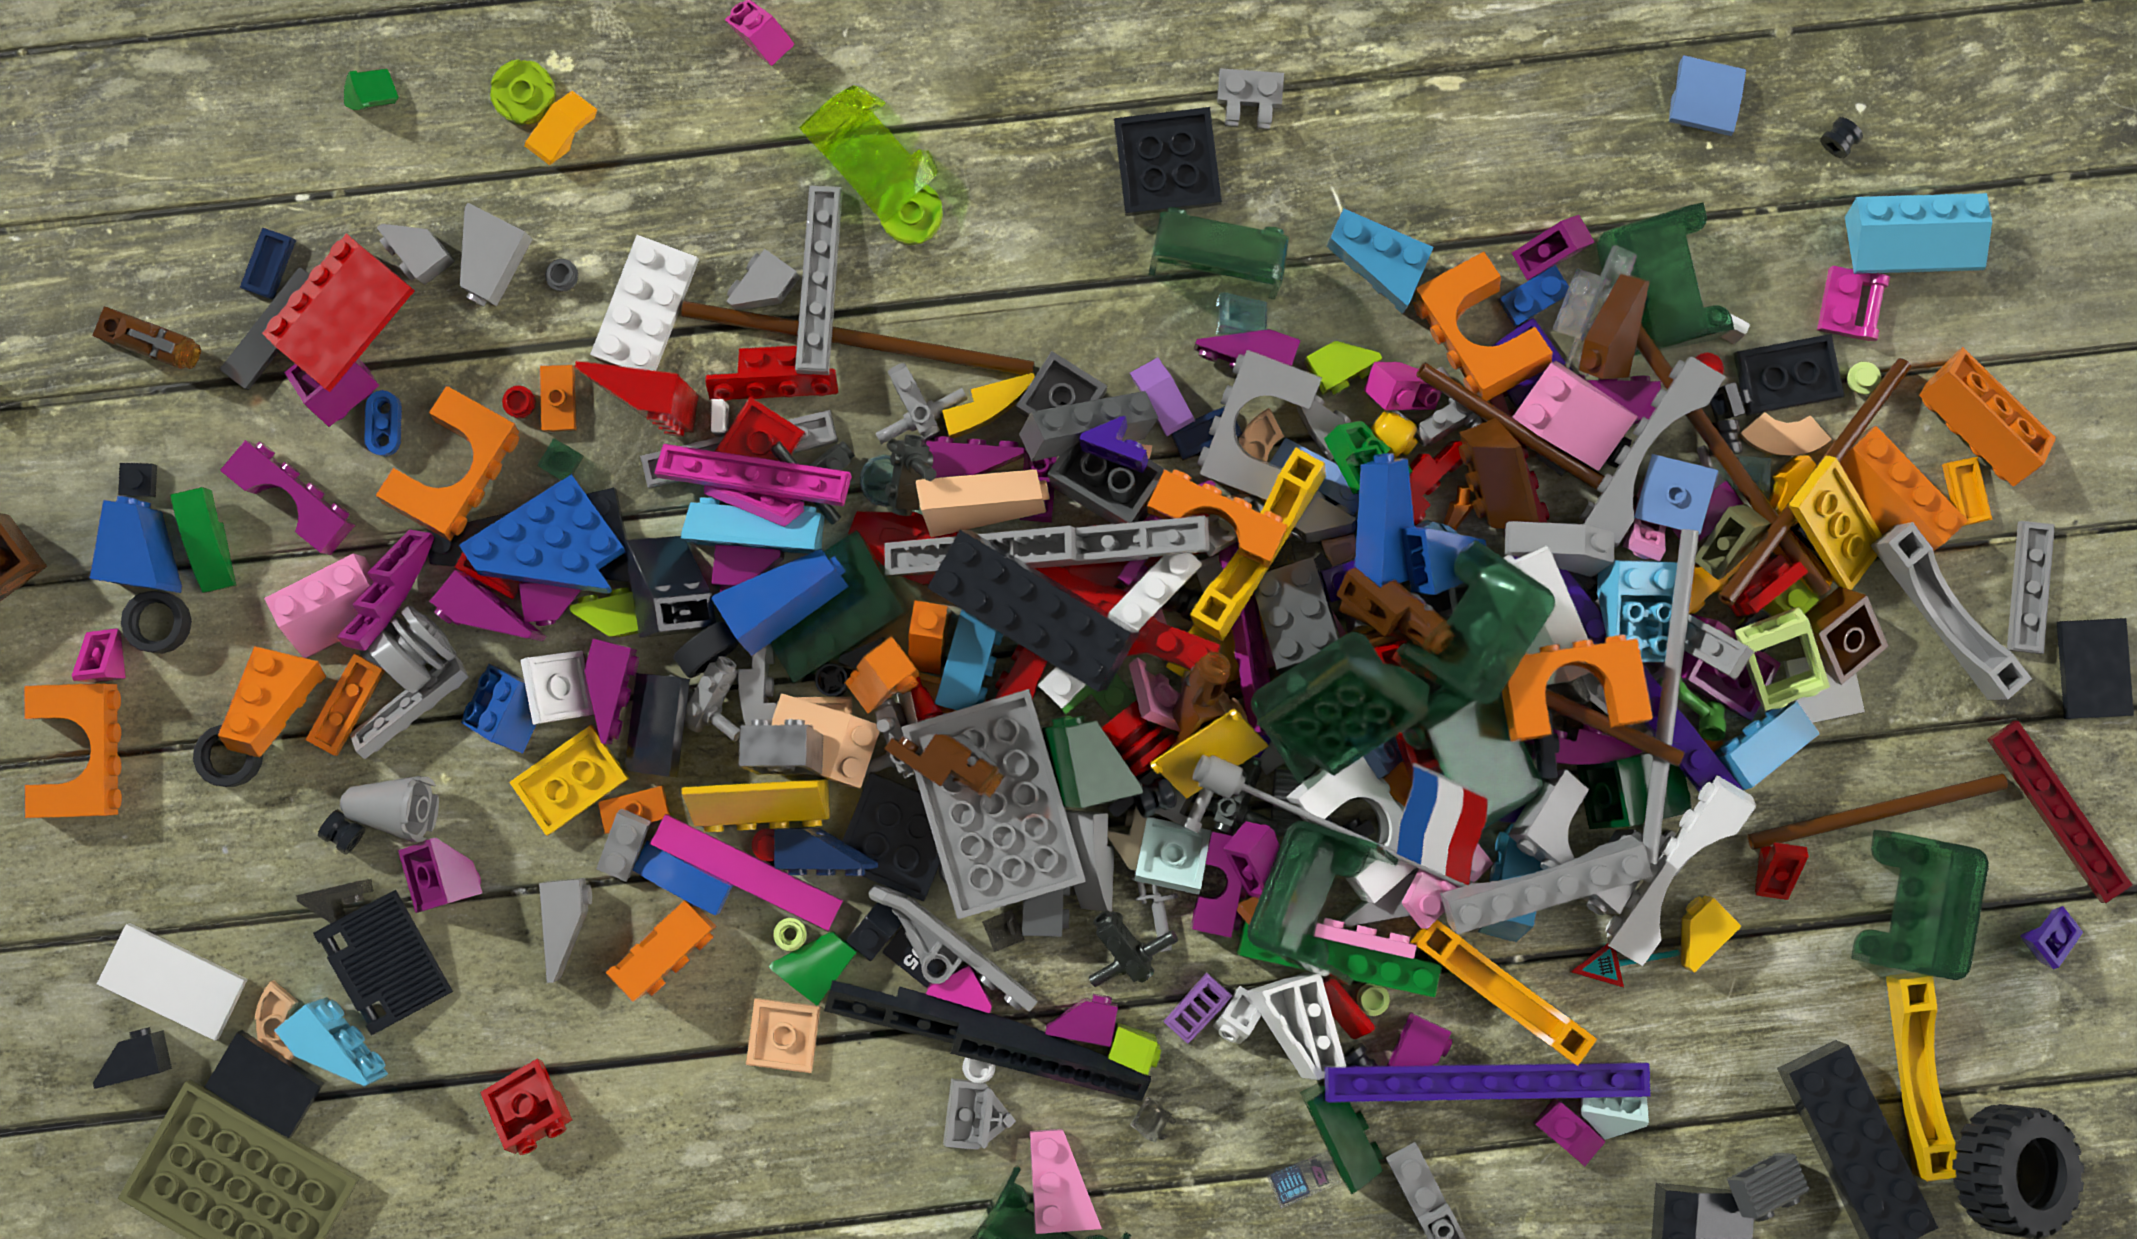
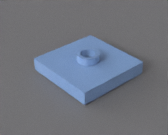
M1652 454L1634 518L1679 530H1696L1701 535L1719 470Z

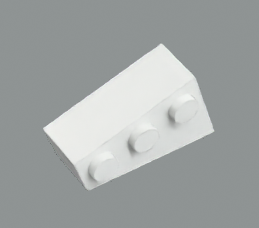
M1304 972L1246 991L1302 1078L1320 1080L1325 1078V1067L1346 1066L1321 973Z

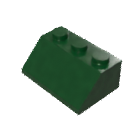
M1325 1080L1301 1091L1300 1094L1343 1183L1349 1192L1353 1194L1383 1171L1379 1161L1384 1159L1376 1141L1370 1143L1364 1131L1369 1129V1126L1361 1110L1355 1113L1350 1102L1325 1101Z

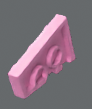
M1137 657L1129 664L1142 718L1181 732L1172 715V710L1180 693L1169 685V679L1161 673L1154 676L1145 670L1146 663Z
M1477 844L1472 860L1470 880L1473 883L1493 865V862L1479 844ZM1419 869L1402 901V905L1421 929H1428L1445 912L1440 893L1460 888V886Z
M1324 918L1323 924L1316 922L1315 937L1414 959L1416 945L1409 943V936L1391 932L1389 938L1376 936L1377 929L1357 925V930L1353 931L1344 929V922Z
M1063 1129L1029 1131L1035 1233L1102 1229Z

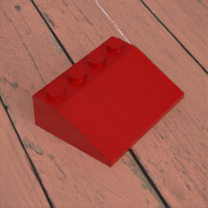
M345 234L341 240L332 246L330 253L322 263L311 271L309 278L301 288L292 293L288 303L280 313L271 318L262 334L324 389L331 392L415 290L376 256L348 234Z
M575 360V368L604 391L645 417L646 420L652 422V425L658 426V429L664 431V434L684 437V432L694 433L699 395L677 373Z

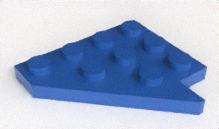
M572 474L459 545L478 575L606 594L612 592V589L599 569L625 553L622 544Z

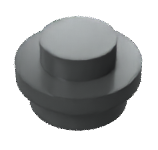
M566 259L554 260L548 265L545 272L548 285L560 292L572 289L576 285L579 276L576 266Z

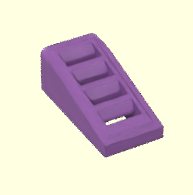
M1206 972L1163 1022L1188 1044L1231 999L1232 994ZM1206 986L1219 997L1215 1002L1202 991ZM1197 996L1210 1007L1207 1012L1193 1001ZM1188 1005L1201 1016L1198 1022L1184 1010ZM1179 1015L1193 1026L1189 1032L1175 1020Z

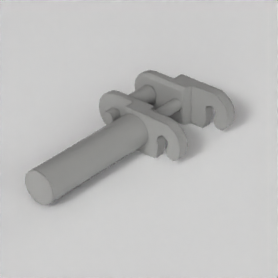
M1137 881L1139 897H1136L1135 900H1141L1142 904L1147 903L1146 899L1152 898L1151 906L1158 938L1169 931L1164 901L1178 898V894L1161 896L1158 893L1157 885H1152L1153 894L1146 895L1145 884ZM1172 945L1160 952L1172 950Z

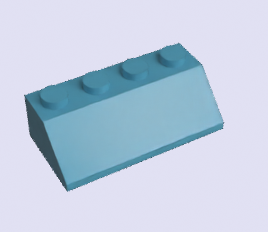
M1987 193L1856 197L1845 216L1854 274L1973 271L1986 268L1992 228V217Z
M700 498L699 503L690 502L681 533V539L694 545L715 546L717 544L809 554L822 549L824 516L821 513H816V507L804 506V512L787 526L783 527L733 505H719L720 500Z

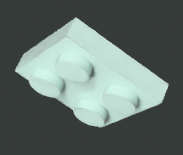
M1147 817L1134 881L1199 895L1211 830L1200 828L1199 832L1196 833L1175 822Z

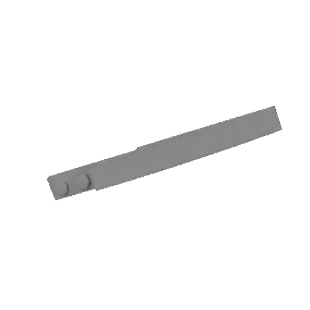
M1205 516L1079 528L1062 526L978 534L1033 568L1145 560L1152 556L1209 552L1208 518ZM955 537L885 543V575L935 574Z

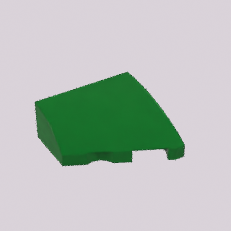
M1363 421L1338 425L1324 438L1353 495L1359 494L1361 464L1374 461V455L1388 453L1391 449L1383 441L1377 439L1372 430Z
M830 931L782 958L773 961L769 968L800 994L818 1006L830 990L832 980L836 981L857 953V950L834 931Z

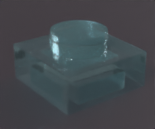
M1737 456L1761 492H1768L1770 488L1771 458ZM1733 482V489H1734V490H1739L1738 487H1737V486L1735 485V483Z

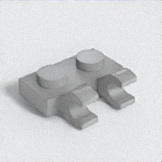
M1220 68L1217 104H1226L1225 126L1238 127L1240 105L1258 107L1257 129L1270 130L1272 108H1281L1284 73Z

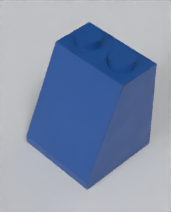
M117 496L116 502L103 500L90 579L181 593L182 584L163 513L150 509V502L139 501L135 498Z

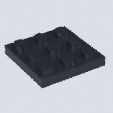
M1210 107L1114 118L1125 216L1222 204Z
M871 772L842 842L878 863V868L865 869L863 877L924 902L941 861L921 793Z

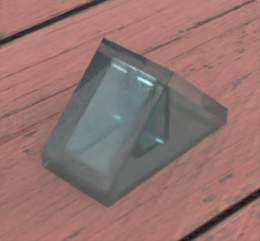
M1225 292L1219 294L1217 300V334H1238L1267 330V302Z

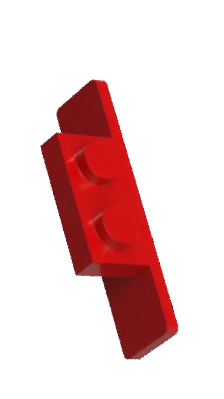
M797 346L739 348L738 373L710 374L705 376L710 400L723 399L727 401L749 399V397L761 399L835 395L839 393L836 370L833 368L829 369V375L797 374L795 371Z

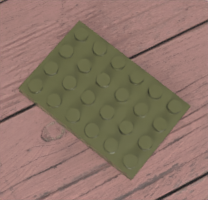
M188 1080L183 1084L117 1199L187 1239H326L359 1182L360 1177L291 1137L287 1138L213 1092L192 1080Z

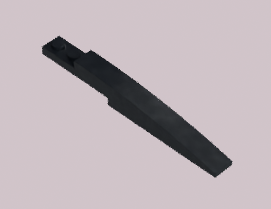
M832 980L824 1008L825 1012L952 1043L950 1054L1141 1102L1151 1082V1076L1140 1073L1102 1054L1060 1037L1046 1035L1044 1031L903 987H899L897 995L894 996Z

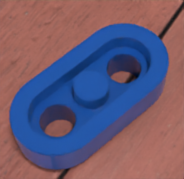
M380 390L372 393L368 397L365 406V445L370 452L382 457L393 455L401 444L402 405L398 397L388 391ZM385 403H389V412L386 414H382V405ZM384 435H388L389 443L386 446H381L380 439Z

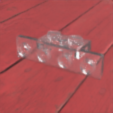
M1613 245L1601 276L1576 268L1552 328L1554 331L1575 338L1564 365L1572 372L1585 375V377L1589 376L1587 373L1578 371L1585 337L1619 275H1629L1637 257L1635 253Z

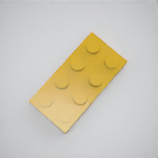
M1825 456L1788 506L1838 587L1852 590L1878 556L1870 545L1880 538L1882 534L1838 459Z

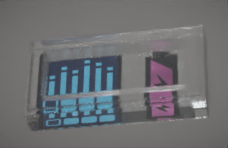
M1328 1150L1267 1176L1281 1209L1341 1183Z

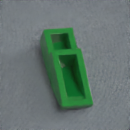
M200 487L170 494L179 532L202 593L237 586L224 524L218 521L212 490Z

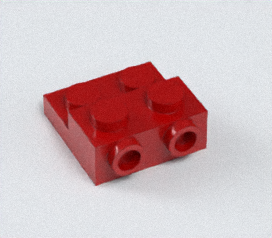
M1782 554L1769 556L1734 604L1729 607L1737 617L1757 613L1807 574L1808 571L1801 562L1789 564Z
M538 1058L480 1092L504 1150L513 1154L526 1155L534 1151L538 1147L537 1141L545 1136L554 1138L563 1134L566 1131L565 1125L572 1121L561 1092L554 1088L543 1061Z

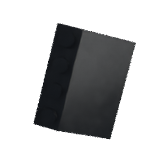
M1664 1183L1655 1184L1651 1239H1753L1754 1218L1741 1216L1731 1190Z

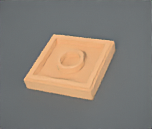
M755 998L746 1065L812 1073L821 1006Z

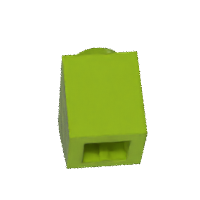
M1333 341L1307 356L1304 364L1310 373L1322 377L1319 385L1322 395L1331 391L1334 396L1350 387L1348 381L1358 375L1361 379L1368 377L1374 362H1380L1383 357L1380 352Z
M629 587L612 590L610 597L598 599L597 594L579 597L578 604L569 605L570 612L609 637L620 638L639 634L633 595Z
M1117 1023L1108 1058L1148 1075L1150 1067H1157L1162 1049L1157 1042L1155 1034Z

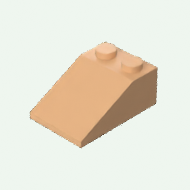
M781 694L772 718V725H784L787 719L804 720L806 725H813V729L823 734L822 774L813 775L851 788L861 789L880 732L877 729V724L844 712Z

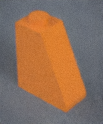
M914 601L909 629L908 658L918 671L941 675L952 612L946 605Z

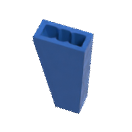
M1393 453L1374 455V461L1361 464L1355 567L1378 587H1382L1392 580H1396L1398 583L1409 580L1401 528L1405 526L1415 527L1408 458L1394 459Z
M819 549L721 591L711 598L735 638L753 656L849 586L841 576L846 570L835 556L829 559L823 550Z

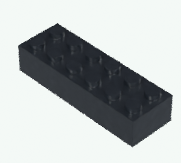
M959 530L927 587L1097 692L1108 689L1140 633L970 530Z
M1834 1040L1778 1067L1777 1070L1859 1238L1917 1239L1938 1229L1932 1213L1850 1046Z

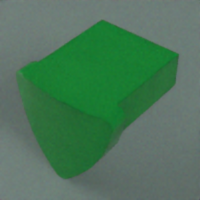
M388 68L357 72L356 70L348 72L344 85V105L349 109L363 110L368 107L394 104L399 99Z

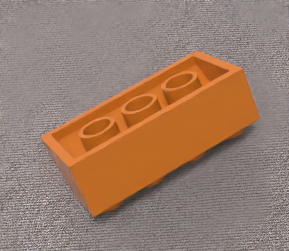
M1963 347L1925 384L1919 394L1924 405L1930 411L1937 412L1946 421V425L1951 432L1960 435L1968 442L1971 451L1976 456L1983 457L1992 466L1994 473L2001 480H2007L2013 487L2044 465L2056 437Z
M1877 426L1864 430L1840 462L1882 535L1894 525L1913 522L1931 545L1933 551H1935L1968 522Z

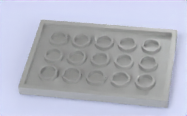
M1030 689L901 727L904 737L919 746L916 752L920 755L935 734L950 735L951 737L964 734L993 761L995 766L978 793L952 782L953 777L951 776L940 787L914 769L957 919L1086 882Z

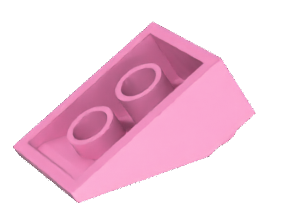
M1558 361L1550 363L1512 418L1538 436L1599 471L1638 416Z

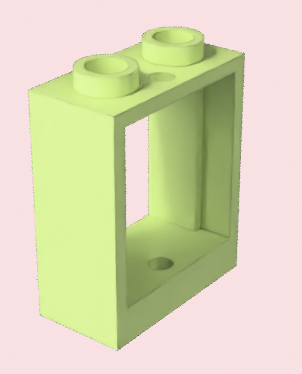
M1799 607L1734 630L1737 640L1751 648L1754 652L1797 636L1800 638L1810 669L1806 672L1765 686L1754 652L1746 663L1756 696L1766 711L1783 708L1789 702L1802 697H1813L1819 694L1820 691L1830 688L1809 620Z

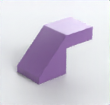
M1158 357L1130 372L1132 380L1139 391H1146L1158 416L1156 422L1166 436L1195 421L1172 376Z

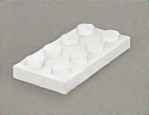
M636 235L590 355L616 366L656 371L699 262L698 257Z

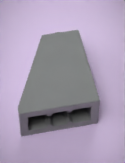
M467 203L464 209L460 287L468 292L466 298L484 307L486 302L497 307L533 239L525 231L470 203Z

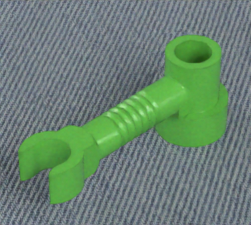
M1660 677V686L1662 688L1663 678ZM1680 677L1678 699L1700 715L1698 734L1701 738L1709 741L1724 739L1727 726L1724 720L1725 706L1715 701L1705 703L1686 688V684L1683 682L1682 677Z

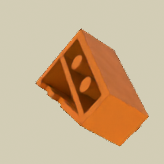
M890 637L861 660L856 667L858 671L852 672L851 677L845 681V684L869 714L898 691L904 695L917 686L919 682L916 678L921 674L894 638Z
M254 646L218 734L225 747L230 751L260 758L287 725L285 722L307 701V695L317 683L321 684L327 677L319 662Z
M684 900L653 928V931L646 938L630 949V953L616 966L613 965L605 973L633 1002L647 993L652 997L666 984L662 978L671 970L675 974L679 972L690 961L687 955L695 947L700 951L714 938L711 932L717 926L699 907Z

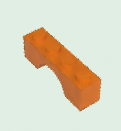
M1166 470L1163 471L1147 505V513L1163 520L1187 518L1202 513L1220 516L1236 532L1239 543L1238 554L1268 568L1270 567L1287 529V525L1282 523L1283 518L1269 511H1265L1264 514L1251 509L1252 504L1241 498L1234 497L1233 500L1221 495L1222 491L1210 484L1197 485L1191 482L1189 475L1179 470H1173L1172 473Z

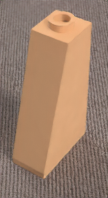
M1037 469L935 478L932 481L925 479L916 481L921 511L931 538L959 532L960 529L968 530L1045 513L1044 500L1050 499L1046 480L1039 481Z

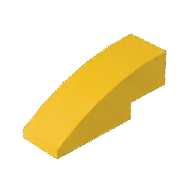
M1034 372L970 389L974 402L942 410L949 437L955 439L972 433L1007 413L1020 401L1035 378Z

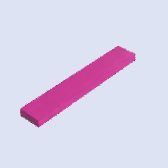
M663 444L654 472L657 478L843 507L852 478L850 472L668 444Z
M668 814L664 815L650 843L827 931L843 902L842 899L793 875H788L783 870L775 869L774 866Z

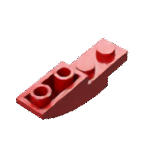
M1450 441L1433 458L1429 454L1419 453L1408 465L1412 470L1409 477L1414 526L1418 525L1426 517L1425 511L1431 506L1423 495H1429L1434 492L1441 484L1439 479L1446 472L1452 473L1463 464L1458 449L1462 445L1461 441Z

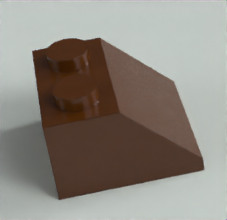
M1838 587L1805 614L1809 620L1825 672L1837 684L1842 685L1889 647L1870 601L1865 594Z

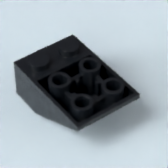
M681 536L624 541L640 638L698 632L716 623L711 592L687 542L681 539Z

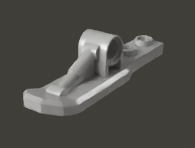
M876 884L869 890L870 899L892 907L893 913L898 916L906 931L907 938L919 957L923 976L927 981L933 984L945 982L964 960L980 973L978 979L987 987L994 990L997 986L1005 992L1006 996L1004 999L1015 1009L1020 1010L1021 1007H1024L1030 1012L1038 1002L1034 994L911 896ZM933 959H941L946 963V967L943 972L933 974L927 969L928 963Z

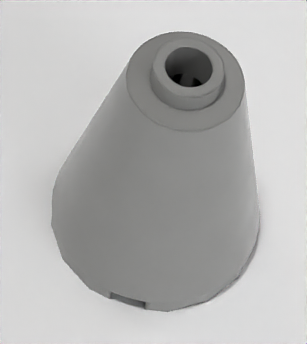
M415 776L352 786L342 795L340 808L344 816L349 820L411 842H423L427 839L423 837L426 831L432 832L435 827L439 810V796L432 793L431 786L436 785L431 778Z

